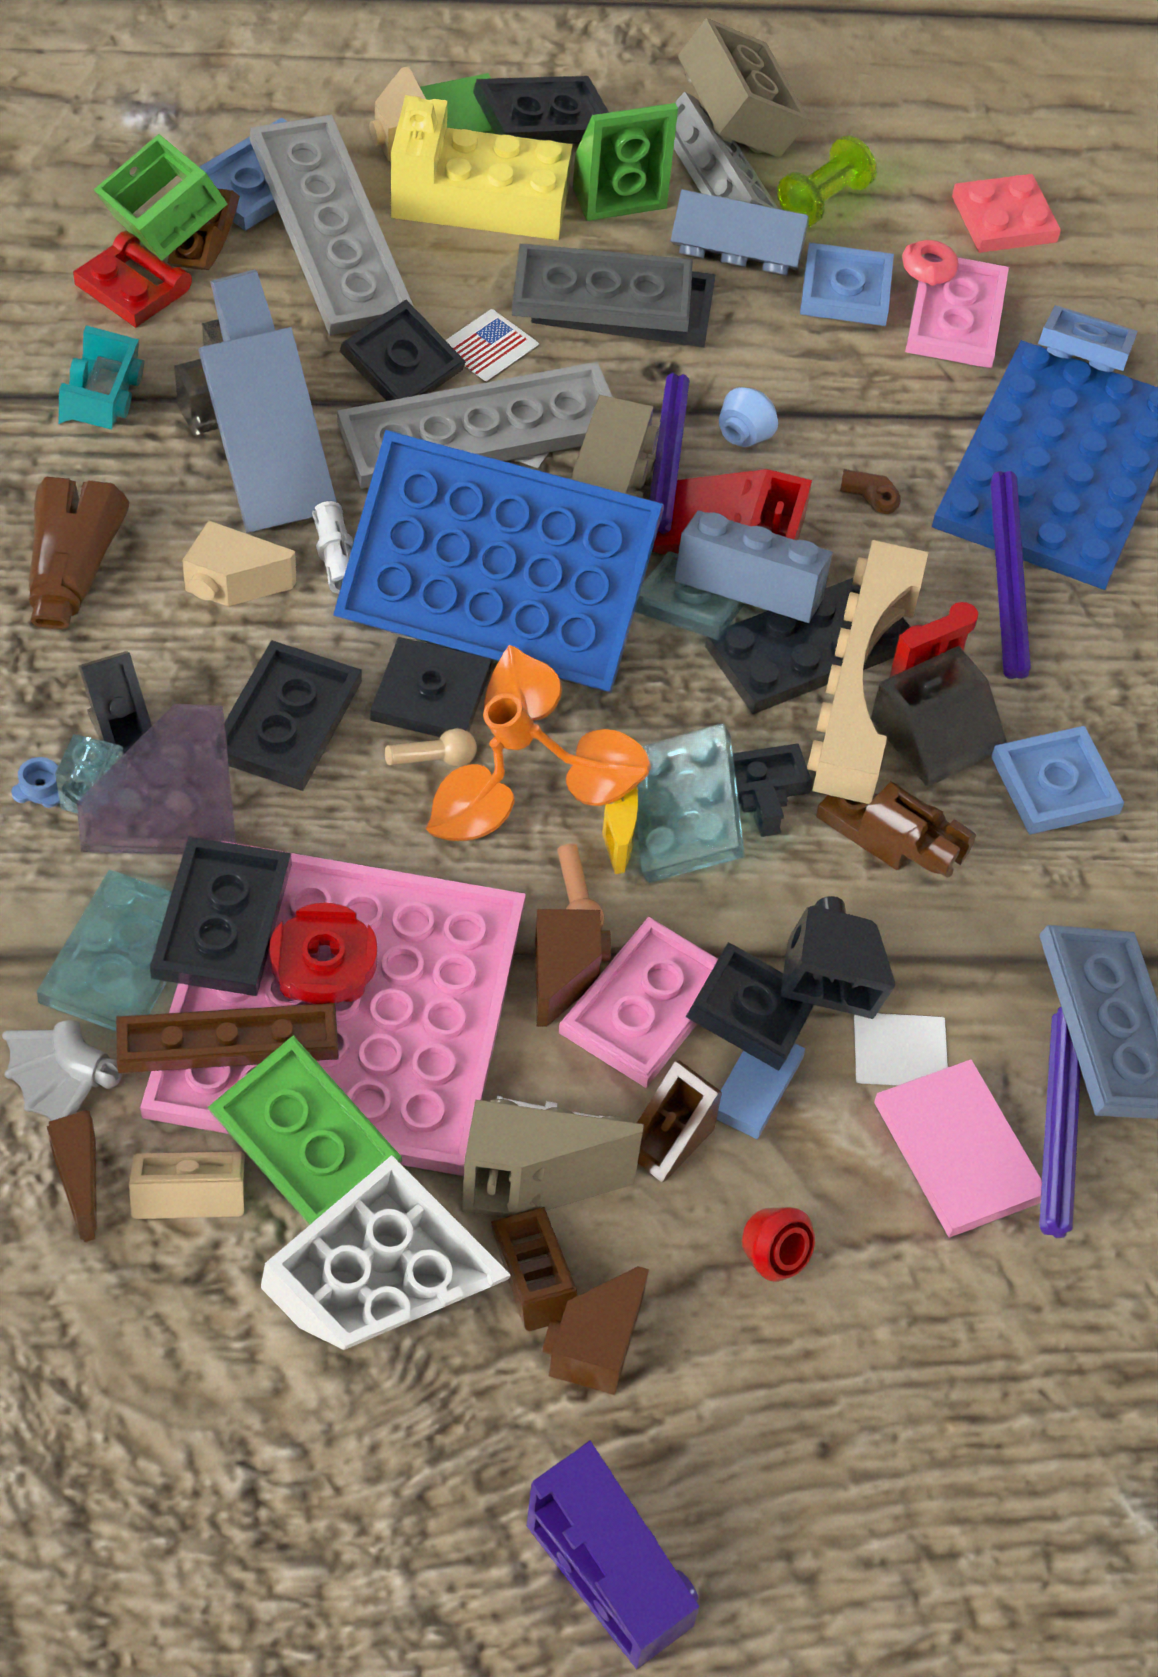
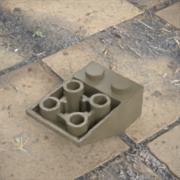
M475 1099L464 1162L462 1211L505 1218L545 1207L547 1211L634 1185L644 1124L631 1123L623 1117L613 1115L602 1118L577 1115L568 1109L551 1107L546 1110L523 1107L506 1099H494L490 1102Z

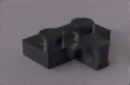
M798 743L704 757L702 760L701 771L713 807L718 808L741 804L743 813L754 811L755 823L761 837L781 834L780 824L781 819H784L781 807L787 806V797L809 794L811 790L812 779Z

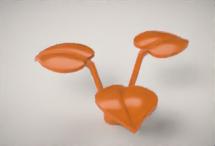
M509 645L493 671L484 700L483 718L495 736L489 742L494 754V773L492 774L485 766L470 764L461 766L447 775L436 791L431 817L426 830L432 836L440 839L468 841L486 836L499 828L510 815L515 802L511 789L500 783L505 775L503 749H524L531 743L533 738L539 740L562 761L572 765L566 775V785L576 800L591 806L610 804L629 793L648 776L651 769L650 759L638 742L622 732L610 729L595 730L583 735L578 742L576 755L565 751L546 735L538 724L533 722V720L544 719L556 708L562 694V684L558 675L547 664Z

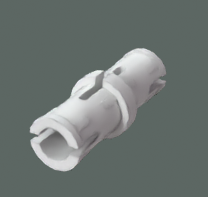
M326 501L318 504L315 507V511L312 512L319 535L316 547L319 558L324 561L329 588L332 592L339 594L354 542L352 536L347 533L341 505L334 501Z

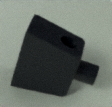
M828 896L821 898L815 905L806 908L790 934L787 943L781 997L874 1019L895 987L894 976L878 926L870 919L846 914L845 903L838 897Z

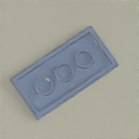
M292 327L200 347L198 351L246 533L313 518L312 512L315 511V507L318 504L326 501L337 502Z
M1047 925L1039 934L1095 1116L1158 1119V1000L1135 932Z

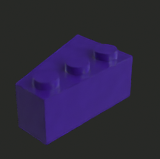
M591 1440L532 1481L526 1526L636 1670L694 1627L699 1605L697 1603L698 1594L693 1584L683 1572L675 1570L655 1536L646 1526Z

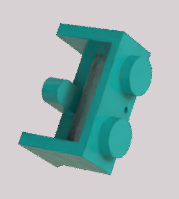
M85 326L83 331L82 359L73 358L70 367L69 384L61 383L59 388L58 424L73 419L112 430L117 417L124 419L127 417L132 398V392L128 391L129 386H139L144 370V360L138 358L139 339Z

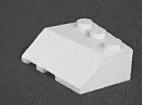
M391 1155L265 1263L261 1288L300 1329L345 1350L504 1282L511 1275Z

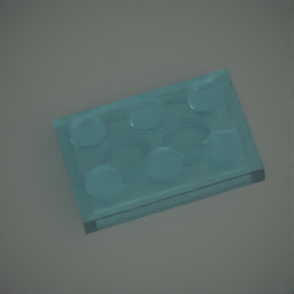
M718 724L642 746L651 762L648 776L637 785L641 870L646 880L650 883L745 857L731 737L725 724Z
M109 869L38 988V1002L116 1031V1016L150 1014L167 981L151 979L150 964L172 892Z

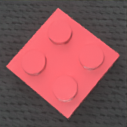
M1033 174L956 183L954 185L952 198L979 253L1058 242L1061 229Z

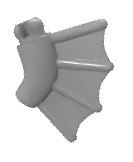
M66 1020L59 1022L55 1025L54 1030H7L2 1035L10 1049V1062L4 1074L7 1079L14 1080L21 1087L25 1102L24 1109L27 1112L42 1114L51 1121L75 1114L92 1087L96 1088L102 1085L104 1088L110 1089L115 1087L121 1080L123 1073H118L117 1060L110 1059L107 1053L86 1044L82 1038L80 1023L77 1021Z

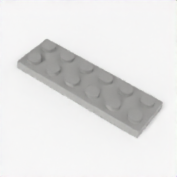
M326 115L251 127L250 142L329 336L361 330L406 299L413 306L333 116Z
M598 362L337 410V423L360 487L363 489L370 486L385 430L506 461L582 446L599 394L609 397L613 396Z

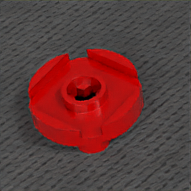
M334 903L306 905L296 910V917L288 920L284 925L282 920L275 928L270 940L271 970L279 982L280 991L289 999L301 1000L311 1004L339 1003L342 1001L353 1002L364 994L365 986L373 978L377 967V940L375 933L369 924L367 928L363 922L357 919V913L346 906ZM320 946H330L331 954L336 955V957L328 961H318L316 958L311 957L310 954L318 953Z

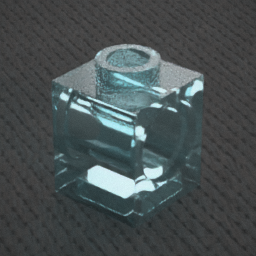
M73 734L55 772L61 809L110 821L127 784L122 746Z

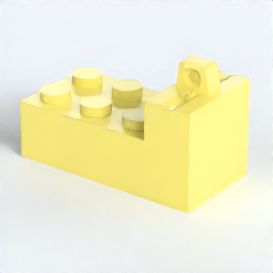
M405 95L391 150V218L559 240L570 185L573 144L514 137L512 135L483 133L468 129L447 128L448 101L439 99L426 100L416 96Z

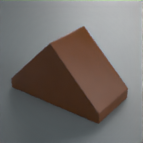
M680 1060L674 1062L637 1121L638 1124H644L638 1164L661 1182L667 1181L714 1131L722 1092Z

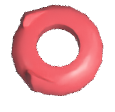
M921 240L906 246L902 255L904 268L909 275L931 286L949 282L955 277L959 267L955 252L946 244L935 240ZM926 253L935 254L943 261L930 262L924 259L922 255Z

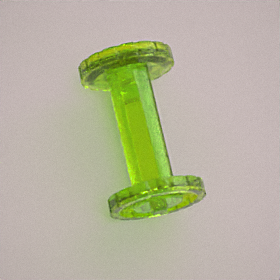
M850 135L842 136L831 145L832 147L829 152L830 161L808 176L799 172H791L783 177L777 186V198L782 210L808 215V227H811L823 218L825 212L824 202L846 186L854 190H863L871 185L877 176V164L869 147L860 139Z

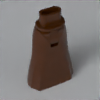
M47 476L38 485L34 503V539L29 574V602L33 608L31 622L35 626L67 629L71 616L79 613L81 603L93 584L101 561L129 510V500L113 483L90 480L83 482L80 499L76 481L70 480V478Z

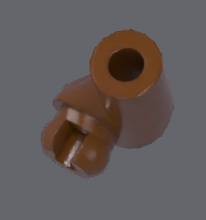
M847 469L843 470L841 492L862 495L872 508L881 514H890L899 508L901 496L888 477Z

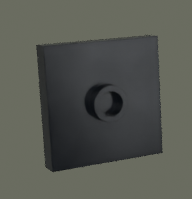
M407 299L342 342L339 350L386 401L431 393L461 372L466 363Z
M398 637L372 704L370 721L436 737H441L444 732L456 728L469 732L491 671L492 659Z
M728 942L688 1011L686 1018L779 1071L814 1005L781 997L783 973Z

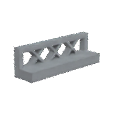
M684 92L675 102L678 107L674 150L702 194L778 209L736 141L727 142L721 139L714 132V124L707 111L699 104V100Z

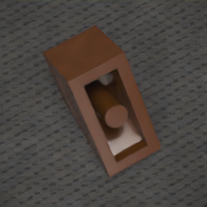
M537 909L535 929L537 1027H547L582 997L599 977L601 962H610L611 933L610 930H601L600 910Z
M637 1266L567 1301L562 1321L551 1319L543 1344L542 1353L551 1355L549 1377L612 1395L616 1394L644 1298L649 1269Z

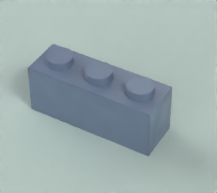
M681 189L671 242L674 245L680 246L679 254L704 259L706 251L721 254L720 262L746 267L747 260L764 263L762 271L787 276L789 269H799L809 216Z
M697 511L681 534L674 581L809 623L824 599L833 552L819 548L810 541H796L774 534L764 527H751L728 520L718 513Z

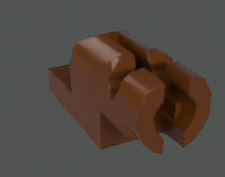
M892 781L878 795L874 793L870 804L827 795L818 805L816 813L818 819L895 870H898L909 858L926 870L941 874L946 878L952 876L954 862L959 865L964 862L976 838V834L955 819L951 823L947 822L943 811L934 806L927 805Z

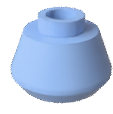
M739 387L731 390L726 395L719 416V426L727 441L741 447H749L768 440L775 434L778 427L777 412L772 401L759 390Z

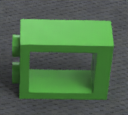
M160 134L154 137L94 189L114 218L130 233L135 235L161 261L228 205L207 173ZM137 167L136 172L130 174L131 168ZM176 176L182 179L181 182L139 218L133 215L136 210Z

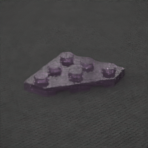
M174 704L77 802L81 852L183 855L188 836L236 843L223 706Z

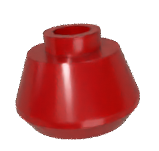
M764 1208L756 1212L746 1223L742 1236L743 1250L756 1271L763 1278L773 1282L786 1280L801 1272L813 1254L815 1235L809 1216L798 1208Z

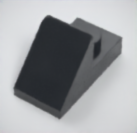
M124 651L78 665L91 708L87 709V712L109 762H116L159 748L130 652Z

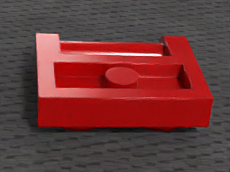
M129 231L119 233L114 239L112 246L73 271L76 286L135 328L184 295L192 284V276L181 267L173 268L163 260L161 261L156 255L141 246L139 239ZM132 259L163 281V283L156 286L125 263Z
M967 602L955 603L951 606L947 616L923 626H912L899 636L885 692L886 699L894 709L941 691L960 681L964 669L961 659L967 637L976 627L978 620V611L972 604Z

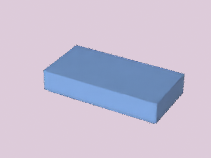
M794 1043L779 1071L743 1051L721 1089L722 1096L717 1120L758 1140L801 1063L806 1048Z

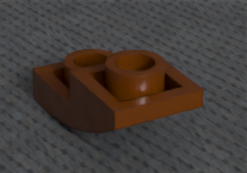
M218 189L228 205L169 254L167 263L170 266L209 270L223 248L232 226L240 198L233 190Z

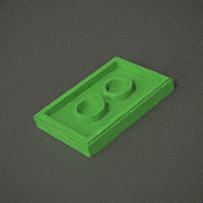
M294 1035L208 1106L212 1115L308 1225L319 1218L391 1155L399 1163L402 1162V1156Z

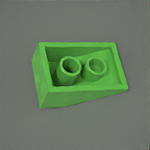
M676 103L592 115L575 153L572 186L586 221L667 209L678 114Z

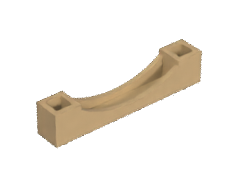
M872 540L868 559L858 557L852 585L860 586L861 589L859 594L853 592L849 594L843 620L852 622L851 630L841 628L835 652L836 657L844 659L842 666L832 664L826 693L835 695L833 704L823 702L816 730L826 734L824 742L813 741L807 766L808 770L817 771L812 790L814 792L866 804L872 802L887 736L877 734L870 719L864 697L863 667L874 645L895 622L903 616L913 618L929 552Z

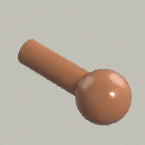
M577 844L562 845L557 851L570 903L566 909L600 910L602 929L604 913L600 905L589 898Z

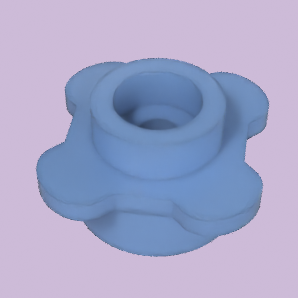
M31 758L24 762L18 770L19 783L12 787V797L18 803L32 801L42 804L46 808L55 807L61 802L60 790L62 784L69 780V772L66 767L57 765L48 758ZM45 783L44 785L36 786L37 784Z

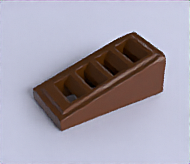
M86 1110L49 1121V1126H47L51 1152L80 1239H83L84 1242L94 1240L97 1229L96 1137L91 1113Z
M545 1207L491 1221L492 1231L504 1268L511 1275L508 1281L525 1330L533 1331L548 1327L551 1319L562 1321L567 1301L578 1295ZM540 1233L541 1236L539 1239L514 1246L511 1244L513 1240ZM543 1254H547V1256H545V1257H541V1258H538V1259L530 1260V1261L523 1262V1263H520V1264H519V1262H518V1261L526 1260V1259L533 1258V1257H536V1256H540V1255H543ZM549 1275H554V1277L526 1284L527 1281L535 1280Z

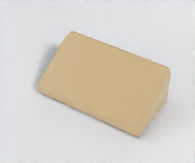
M245 1152L142 1153L133 1155L129 1182L132 1217L135 1219L242 1216L245 1198Z

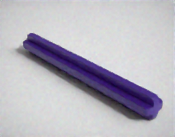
M671 373L666 377L649 499L664 505L658 532L662 534L668 533L672 525L690 383L689 378L685 374L678 376L675 373Z
M997 471L992 475L991 497L1003 674L1008 679H1024L1029 675L1031 663L1017 476L1012 471Z
M1059 1007L1058 1012L1053 1014L1051 1021L1039 1221L1041 1232L1044 1235H1053L1055 1238H1064L1067 1232L1073 1229L1081 1068L1062 1007Z

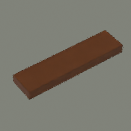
M335 1003L116 1016L118 1073L258 1065L293 1035L316 1061L337 1060L339 1055Z

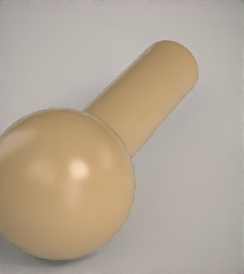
M456 728L444 732L439 740L387 745L385 747V760L388 765L442 759L449 765L462 766L473 760L476 755L477 745L470 732Z

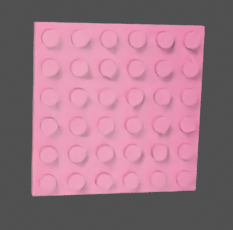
M291 853L292 866L275 928L282 920L284 925L288 920L296 917V910L306 905L334 903L346 906L356 912L357 919L363 922L367 928L368 924L370 925L377 940V967L373 978L365 986L364 994L353 1002L342 1001L335 1003L339 1059L317 1062L402 1156L401 1165L464 1176L465 1154L475 1099L483 1100L524 912L526 894ZM320 946L318 953L310 954L311 957L316 958L318 961H328L336 957V955L331 954L330 946ZM269 949L257 996L178 983L169 1013L310 1005L311 1003L292 1000L282 994L279 982L271 970ZM257 1065L151 1071L140 1106L141 1116L143 1119L229 1134L212 1115L208 1106Z

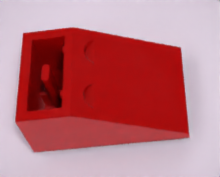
M769 469L677 480L671 530L666 534L657 531L652 552L678 558L681 534L697 511L718 513L728 520L751 527H764L774 534L797 541L799 540L806 516L812 480Z

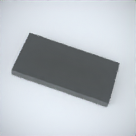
M520 243L512 302V316L688 332L693 259Z

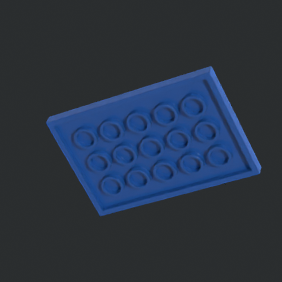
M1021 340L934 515L932 528L995 550L991 497L992 475L997 471H1012L1017 476L1023 561L1106 590L1158 469V387L1115 372L1098 370L1082 360L1052 355L1046 348Z
M385 430L333 616L449 649L491 658L496 662H499L507 647L512 645L526 655L547 664L556 672L561 680L612 693L664 505Z

